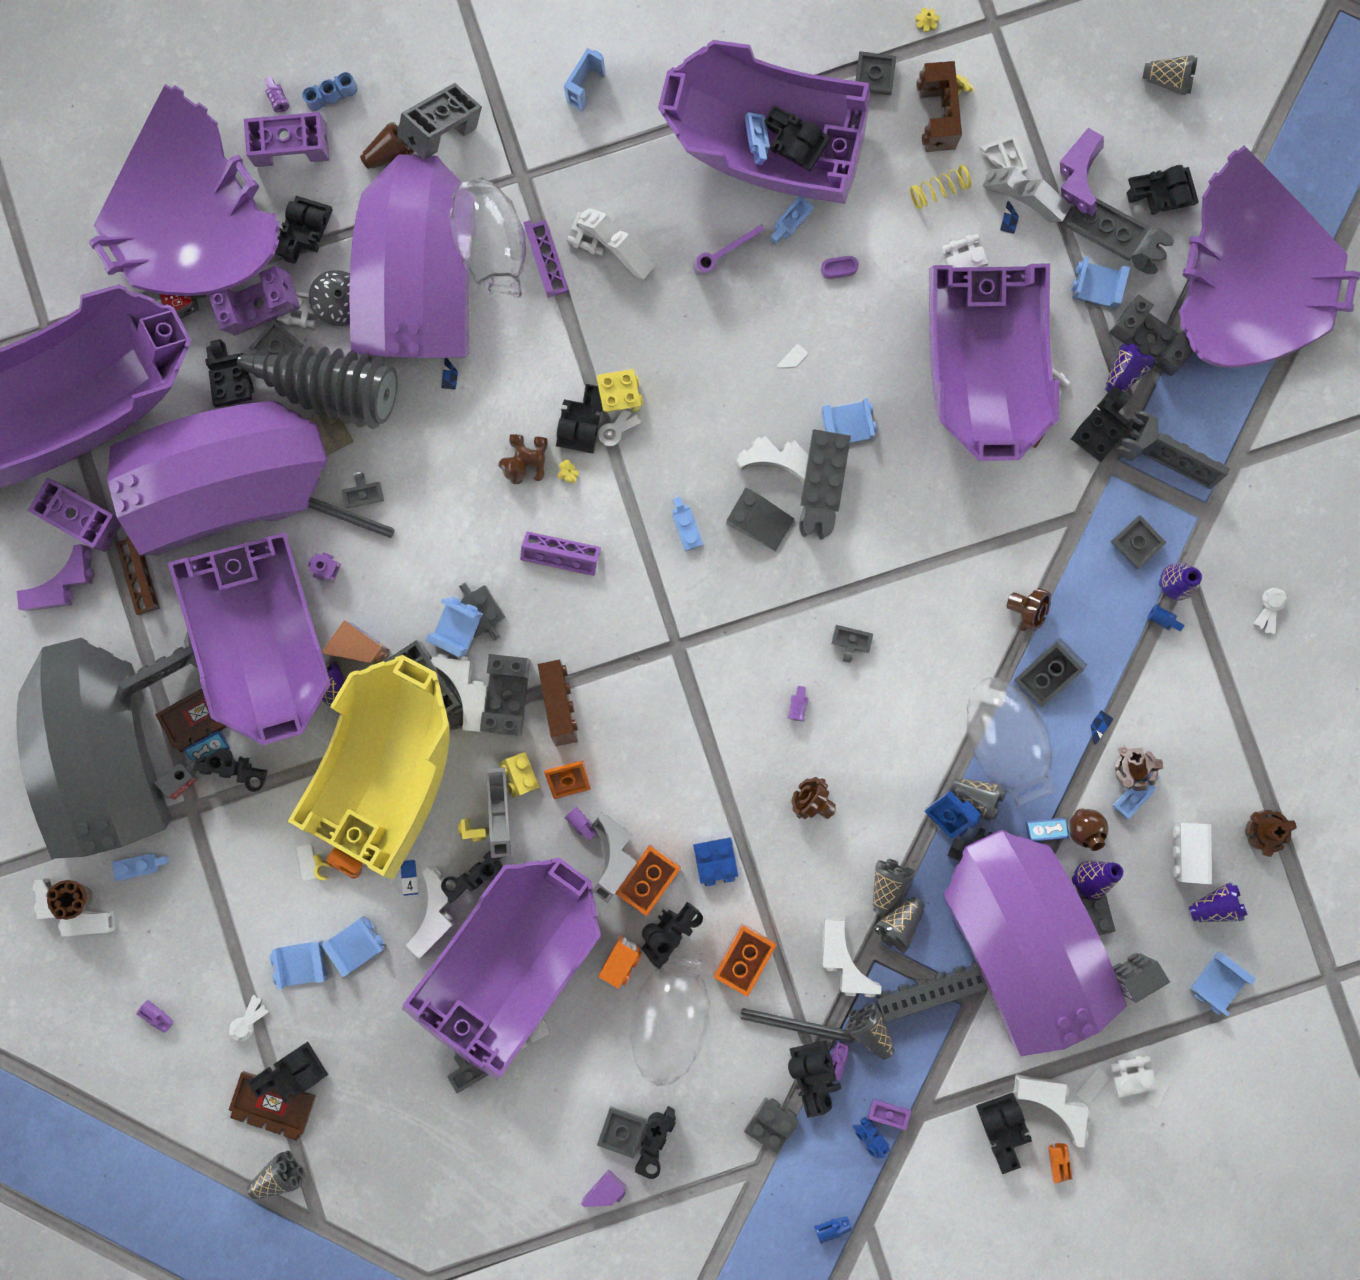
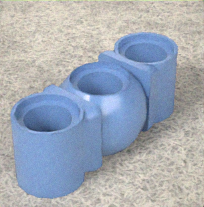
M343 72L335 76V80L326 79L322 81L319 87L315 84L313 87L305 88L302 92V97L308 108L316 111L321 109L322 106L325 107L326 103L333 104L338 102L341 96L343 99L347 96H353L358 89L353 76L348 72ZM351 82L350 85L344 86L345 83ZM333 89L332 93L327 94L328 90ZM316 97L315 100L309 101L310 98Z

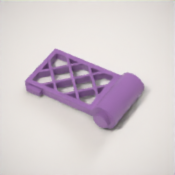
M761 224L713 255L706 252L700 254L693 262L694 271L699 275L709 273L715 266V260L764 230L763 225Z

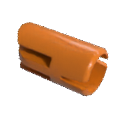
M333 848L326 859L328 865L353 879L360 876L363 863L338 848Z
M1055 1143V1148H1053L1052 1144L1049 1145L1048 1150L1053 1182L1060 1183L1061 1181L1072 1180L1068 1145Z

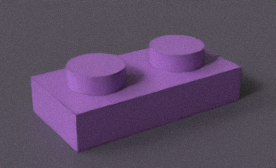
M873 1098L867 1118L906 1131L911 1110Z

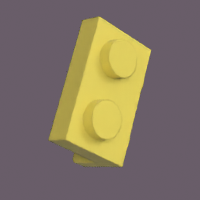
M526 752L499 762V768L505 767L507 790L513 798L540 787Z
M470 817L461 819V823H458V833L462 835V839L472 838V842L483 841L486 839V836L490 835L489 827L471 829Z

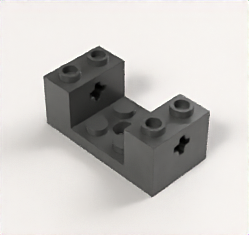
M453 83L402 112L397 136L425 160L438 152L441 135L455 128L463 136L477 129L482 106L456 83Z
M1138 294L1129 303L1109 331V334L1122 343L1134 344L1141 349L1139 353L1148 354L1156 360L1154 365L1172 376L1183 366L1192 353L1193 349L1190 346V341L1183 330L1178 333L1149 313L1154 304ZM1148 334L1155 336V343H1150L1147 340Z
M415 640L384 661L388 662L395 659V657L404 655L437 673L447 716L462 707V703L454 690L449 689L430 660L432 657L422 642Z
M489 654L487 674L490 675L485 712H482L480 731L522 736L530 659ZM505 690H509L512 693V698L509 701L502 699V693Z

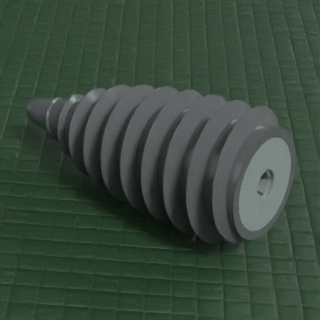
M296 346L290 354H287L285 349H281L278 354L271 355L270 352L266 355L244 354L240 355L237 359L238 367L255 375L256 378L263 379L268 387H274L279 396H287L292 404L300 403L305 410L313 409L316 414H327L333 420L340 418L346 424L353 422L357 427L368 425L371 429H375L387 421L395 404L398 388L397 372L394 367L386 366L385 360L381 355L377 356L372 362L371 356L368 353H364L358 359V355L354 350L345 356L343 350L337 348L331 355L329 348L323 347L317 354L315 348L309 346L302 354L300 347Z

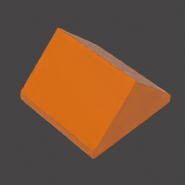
M584 760L544 771L553 799L591 790Z

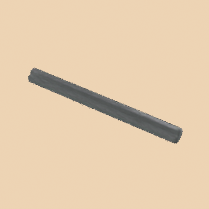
M312 497L308 500L310 502L309 508L392 538L395 529Z
M745 1008L741 1010L740 1018L742 1020L849 1043L854 1042V1038L843 1029Z

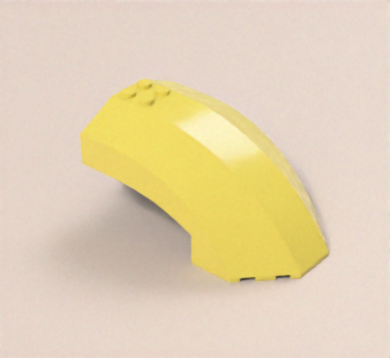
M404 655L395 657V659L388 662L383 661L371 665L369 668L361 671L350 672L330 706L331 709L340 713L327 751L309 786L288 820L294 826L317 836L366 864L371 870L394 880L428 817L442 780L449 747V722L437 673Z

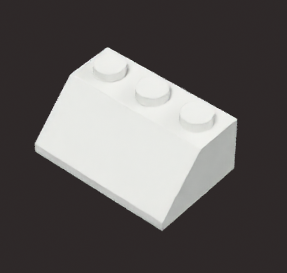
M1175 822L1172 834L1175 838V846L1173 847V857L1175 858L1173 875L1176 877V881L1212 884L1211 824Z

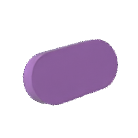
M853 256L827 259L822 263L821 274L827 279L852 276L857 272L859 263Z

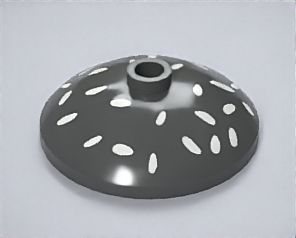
M341 270L327 271L319 275L311 284L309 290L310 307L316 317L328 325H350V273ZM335 292H340L342 295L337 297Z

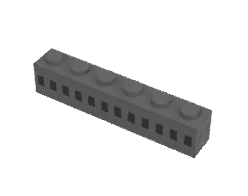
M976 961L972 962V965L964 967V965L955 967L953 972L950 973L945 971L939 972L931 979H927V977L918 979L916 984L913 985L906 983L899 985L898 989L890 991V989L881 991V994L875 998L884 1022L987 990L988 987Z

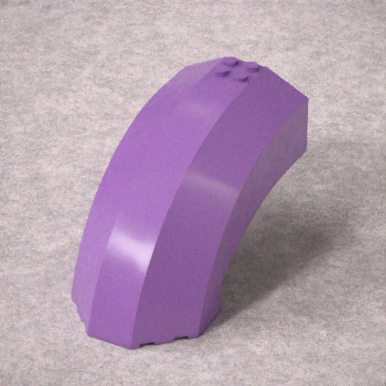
M118 284L81 295L79 309L43 330L0 348V488L52 470L97 448L136 423L165 397L173 386L191 343V339L174 307L167 304L162 305L155 302L153 298L141 293L136 294L127 290V287Z

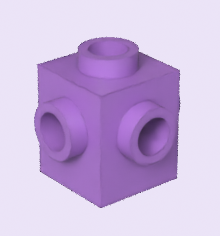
M324 552L322 555L316 553L309 561L308 567L310 568L308 571L314 573L313 577L324 581V578L334 581L341 564L334 561V556Z

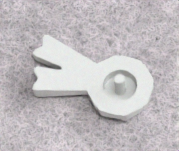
M624 409L615 423L604 424L599 429V441L605 446H615L621 440V433L641 424V420L638 419V415L628 419L632 412Z
M1270 588L1263 593L1261 600L1264 609L1253 624L1258 625L1260 629H1263L1266 624L1264 632L1275 634L1277 611L1284 608L1287 597L1281 589Z
M253 995L244 1017L236 1018L230 1024L229 1033L235 1041L248 1040L254 1033L253 1023L269 1012L265 1004L256 1010L262 998H257Z

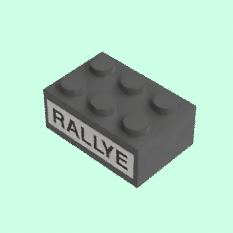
M1141 953L1132 954L1125 963H1118L1113 966L1123 995L1135 1003L1170 983L1158 961Z

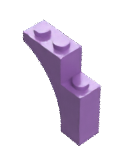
M1088 128L1060 161V172L1064 177L1068 178L1061 187V196L1069 204L1076 206L1081 212L1093 215L1097 211V199L1090 191L1087 177L1094 159L1104 148V136Z
M82 544L74 545L69 560L55 577L40 586L17 591L18 610L34 611L72 606L73 592L70 587L93 584L94 571L90 563L92 552L89 547Z

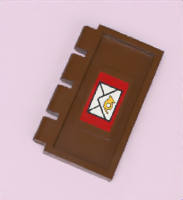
M202 688L155 714L172 747H177L180 752H183L185 748L193 744L191 739L196 743L210 736L208 729L213 734L227 727L211 719Z
M245 1071L241 1072L228 1109L232 1111L230 1118L244 1122L247 1116V1124L261 1129L264 1123H267L265 1130L278 1135L285 1129L283 1136L297 1141L299 1134L302 1135L305 1131L316 1095L302 1092L294 1098L290 1094L288 1097L291 1101L285 1104L274 1087L257 1099L247 1083L256 1075Z

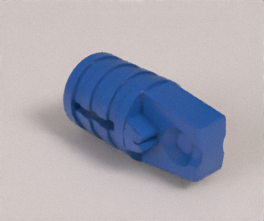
M1157 604L1153 606L1147 617L1148 620H1152L1167 630L1173 627L1181 632L1185 626L1176 620L1178 617L1176 614L1164 610V608L1159 607Z
M847 1216L814 1226L820 1244L838 1238L852 1230Z

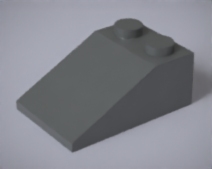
M745 487L726 524L776 552L794 518L764 497Z
M1059 637L1015 681L1043 707L1083 672L1087 664Z

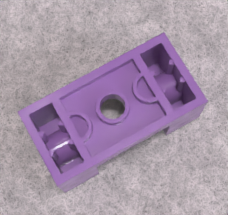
M320 112L244 119L246 156L255 167L273 166V156L305 153L310 162L329 160L327 124ZM281 132H289L288 137L280 139L279 135Z
M274 266L259 272L261 282L238 292L227 289L222 292L209 294L219 329L235 336L300 309L290 274ZM263 299V306L257 308L258 300Z
M48 477L27 510L88 546L106 552L121 526L116 514L99 507L78 495L76 491ZM74 508L76 515L73 518H69L68 511Z

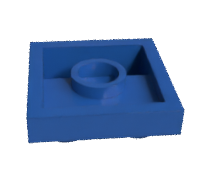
M951 791L945 793L924 811L951 839L956 835L962 836L969 826L971 828L975 827L980 820L978 818L981 815L968 800L962 803Z
M731 837L693 844L700 884L704 883L705 886L716 885L717 880H723L724 883L735 881V877H738Z

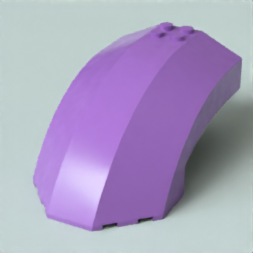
M712 40L700 52L696 51L684 59L681 65L667 71L658 109L686 152L712 168L739 180L773 191L845 204L861 154L871 92L869 83L830 78L787 69L756 59L751 46L748 44ZM776 105L790 114L793 113L795 118L798 116L804 122H812L823 133L830 136L831 140L811 172L781 156L778 151L775 154L770 148L768 149L767 160L764 161L763 165H755L754 154L751 153L745 115L748 112L765 115L766 119L773 106ZM767 128L769 145L771 146L777 134Z
M399 154L361 194L353 231L349 293L351 351L354 350L357 354L368 353L375 356L449 358L466 357L469 355V278L471 237L475 236V196L446 167L438 156H430L424 160L419 155Z
M1050 263L1029 264L1017 267L953 268V265H933L930 267L929 346L933 392L939 422L978 461L1020 460L1059 420L1060 381L1053 380L1050 349Z
M266 401L225 407L186 416L155 426L111 445L107 482L117 519L139 555L159 556L222 531L260 520L279 521L306 510L310 503L308 502L312 492H315L320 480L319 474L322 467L325 468L328 460L318 424L309 421L277 401Z
M286 532L205 554L167 562L201 677L200 683L211 719L230 727L261 745L303 734L331 683Z
M999 830L965 846L960 864H957L951 877L950 886L946 888L943 896L957 928L966 939L990 991L1008 1037L1019 1055L1026 1056L1064 1050L1100 1033L1127 1007V1003L1097 930L1076 889L1051 847L1019 835L1009 834L1003 830Z
M561 858L525 862L524 864L504 865L483 892L478 904L403 1003L402 1010L456 1054L496 1080H499L601 936L591 880Z

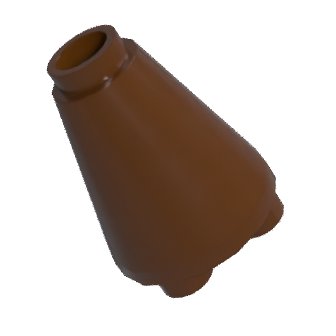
M395 122L387 124L367 146L363 154L360 155V159L367 169L389 164L399 154L412 155L415 152L397 136L399 125L397 126Z
M60 881L52 886L46 894L48 908L56 919H73L83 913L91 902L93 893L88 887L77 881Z

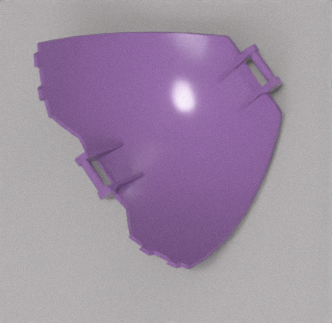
M165 84L95 221L94 227L99 236L92 238L89 244L92 249L96 250L104 263L107 274L113 275L117 272H122L131 287L165 295H207L236 287L254 277L267 265L278 247L279 240H277L280 221H277L276 213L271 214L258 210L253 197L259 189V185L246 170L240 155H235L229 160L225 158L217 126L218 123L207 114L208 109L200 102L195 104L184 96V91L176 85L171 88ZM238 171L246 182L244 188H242L235 177ZM102 246H108L117 261L111 262Z
M1245 145L1239 150H1234L1227 157L1228 162L1219 173L1215 172L1208 181L1210 185L1202 196V230L1199 237H1190L1187 265L1183 270V276L1189 280L1188 297L1179 310L1182 321L1180 322L1181 327L1186 333L1193 351L1201 360L1210 365L1228 368L1253 366L1281 358L1333 331L1337 311L1353 312L1357 280L1360 279V272L1353 270L1345 271L1348 254ZM1349 280L1345 302H1338L1341 281Z

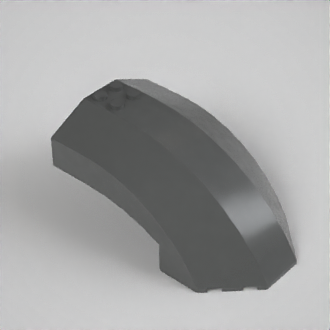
M83 638L43 647L18 693L16 724L21 770L33 814L51 859L85 857L121 848L165 830L172 819L162 791L155 784L157 777L142 730L138 706L144 700L142 690L122 701H119L116 697L119 680L126 675L133 676L135 674L132 663L113 656L114 654L101 647L93 646Z

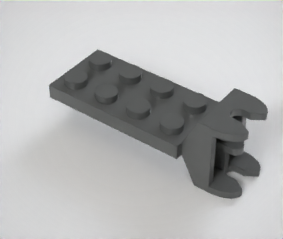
M1097 199V211L1093 215L1083 213L1074 206L1063 226L1125 260L1130 261L1132 259L1135 268L1147 274H1156L1158 272L1156 265L1150 260L1161 261L1167 258L1166 251L1159 244L1163 246L1173 245L1172 237L1159 228L1150 230L1151 227Z
M1143 411L1135 412V416L1139 420L1129 419L1133 423L1132 427L1137 430H1133L1130 433V436L1134 439L1124 438L1122 440L1124 446L1117 445L1115 448L1118 454L1130 461L1143 454L1208 489H1212L1226 477L1230 470L1221 462L1210 459L1204 453L1191 449L1188 445L1172 439L1171 436L1163 433L1159 434L1158 418Z
M816 429L812 430L800 506H804L799 522V531L803 537L812 531H817L819 539L822 540L829 536L834 529L835 512H839L851 435Z
M188 630L184 639L185 648L180 647L173 651V654L169 657H160L150 667L148 665L143 666L133 676L126 675L119 680L116 697L119 701L132 696L189 664L198 668Z

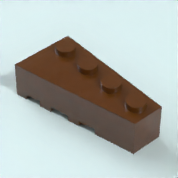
M560 659L537 664L552 741L555 746L578 742L576 733L578 731L577 721L573 718L572 714L575 712L573 701L569 699L571 688L570 684L566 683L565 676H568L566 665H562Z

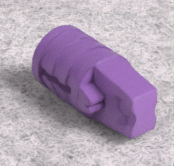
M271 76L265 78L264 80L268 87L265 92L274 112L281 113L286 111L290 105L281 85H276Z
M798 686L796 695L791 696L788 719L805 721L804 716L809 699L804 697L806 687Z
M577 806L564 817L579 835L583 834L588 840H591L597 834L591 827L592 822L586 818Z
M149 1000L144 1002L136 1015L140 1016L151 1026L164 1033L171 1028L174 1022L163 1010H160L159 1007H156Z
M841 1042L837 1043L830 1055L836 1079L839 1081L842 1078L841 1076L847 1063L850 1047Z

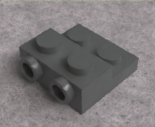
M765 1097L744 1129V1132L777 1154L786 1139H789L799 1121L796 1118L797 1114L792 1110H784L780 1107L781 1104L773 1098L769 1100Z

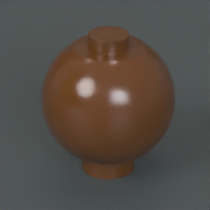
M1082 808L1077 810L1069 821V834L1076 844L1081 847L1090 848L1091 851H1098L1105 846L1104 841L1107 838L1109 827L1106 818L1100 812Z

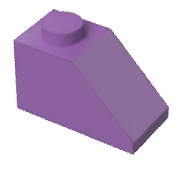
M608 1169L582 1198L581 1205L583 1207L612 1206L616 1201L619 1203L626 1194L624 1192L626 1184Z

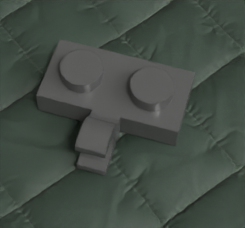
M362 472L354 473L356 487L342 489L347 509L384 501L381 483L375 482L365 485V476Z
M835 625L831 644L845 647L843 661L850 663L854 650L870 652L873 633Z
M455 1054L454 1059L460 1068L450 1073L447 1078L458 1094L485 1078L488 1074L473 1064L468 1063L458 1054Z

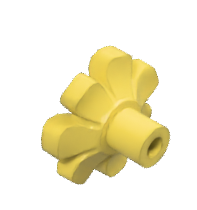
M927 8L921 9V14H917L915 17L917 28L921 29L923 27L924 32H929L930 28L935 30L937 28L936 23L939 22V15H934V9L929 11Z
M956 74L958 95L962 90L972 92L974 88L968 83V79Z
M564 460L560 463L561 471L558 473V478L560 480L565 478L567 483H575L577 481L576 477L579 476V472L574 470L575 466L569 460Z

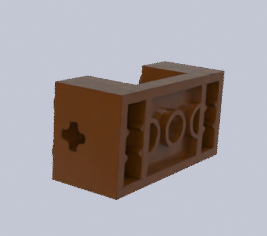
M955 61L924 63L922 71L919 72V79L916 82L917 91H920L921 98L941 96V107H944L945 114L942 115V118L929 120L928 125L925 126V133L922 134V145H925L926 152L956 150L962 136Z

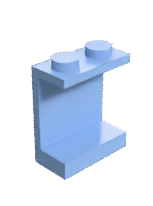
M588 48L564 85L566 101L581 111L586 107L585 93L581 85L589 72L592 70L603 77L606 74L602 54Z
M1085 256L1081 262H1078L1075 273H1078L1077 280L1074 279L1072 283V298L1116 309L1122 302L1130 267L1122 266L1119 270L1088 263L1089 257Z
M864 398L859 403L838 407L822 406L821 413L825 431L851 435L850 443L873 439L875 433H877L876 422H872L871 417L873 406L872 403L868 402V398Z
M450 596V598L442 599L441 603L445 604V608L435 632L428 634L426 641L457 657H461L467 654L483 613L477 611L478 608L469 604L466 606L461 603L460 599Z
M365 916L322 944V947L342 977L385 949L383 938L375 933L372 921L369 918L366 919Z
M323 940L272 950L270 961L274 965L273 981L277 985V990L285 986L315 981L319 983L328 979L325 953L322 947Z
M1217 952L1190 989L1195 992L1194 997L1199 1001L1209 1003L1211 1005L1209 1008L1217 1015L1222 1013L1229 1016L1230 1013L1226 1008L1244 984L1252 985L1256 978L1225 954Z

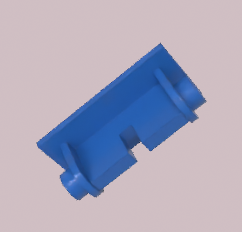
M864 1117L860 1120L861 1124L853 1125V1128L856 1130V1136L861 1141H864L868 1147L867 1151L871 1156L885 1158L884 1154L890 1150L888 1148L889 1144L881 1134H878L876 1137L873 1136L878 1129L870 1119Z

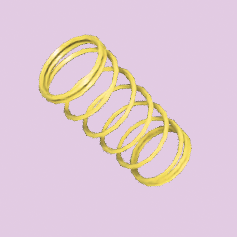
M960 165L958 172L951 169L949 175L941 173L939 180L932 177L930 184L923 181L921 189L917 185L911 186L910 193L915 206L918 209H922L923 202L925 206H928L927 199L922 190L923 183L930 187L933 200L937 202L936 194L932 188V179H936L939 182L941 193L946 198L945 189L941 184L942 175L949 179L951 191L953 194H956L955 187L950 179L951 171L958 175L962 190H965V188L969 189L972 182L967 168L964 165ZM962 169L966 174L968 185L963 178ZM914 190L918 196L920 206L915 198Z

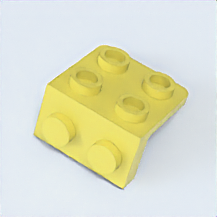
M634 369L599 374L597 376V384L604 412L630 408L631 412H638L640 410L643 400L642 395L638 393L639 380L638 376H635Z

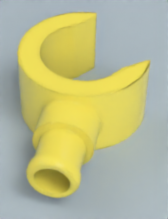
M319 854L314 855L313 858L316 864L314 874L319 880L329 879L326 876H322L319 870L321 866H331L323 862Z

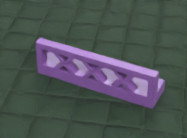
M530 220L523 222L547 298L569 292L546 220L531 224ZM544 227L546 233L543 238L536 236L534 229ZM543 244L551 247L548 256L540 252ZM549 261L557 265L554 274L546 270ZM554 279L562 281L564 288L553 291L552 283Z
M527 531L521 546L520 560L595 576L601 547ZM529 539L537 540L538 543L534 544L528 541ZM548 544H556L557 546L553 548L549 547ZM567 548H574L575 551H567ZM585 552H593L595 555H586Z

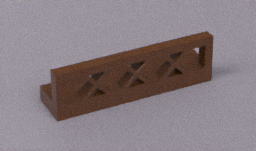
M125 536V540L115 543L136 615H141L160 609L145 555H139L130 538ZM128 544L130 556L124 553L123 545ZM131 561L133 562L135 574L130 572L128 568ZM136 579L139 583L140 592L134 589ZM141 597H143L145 604L144 609H140L139 606Z

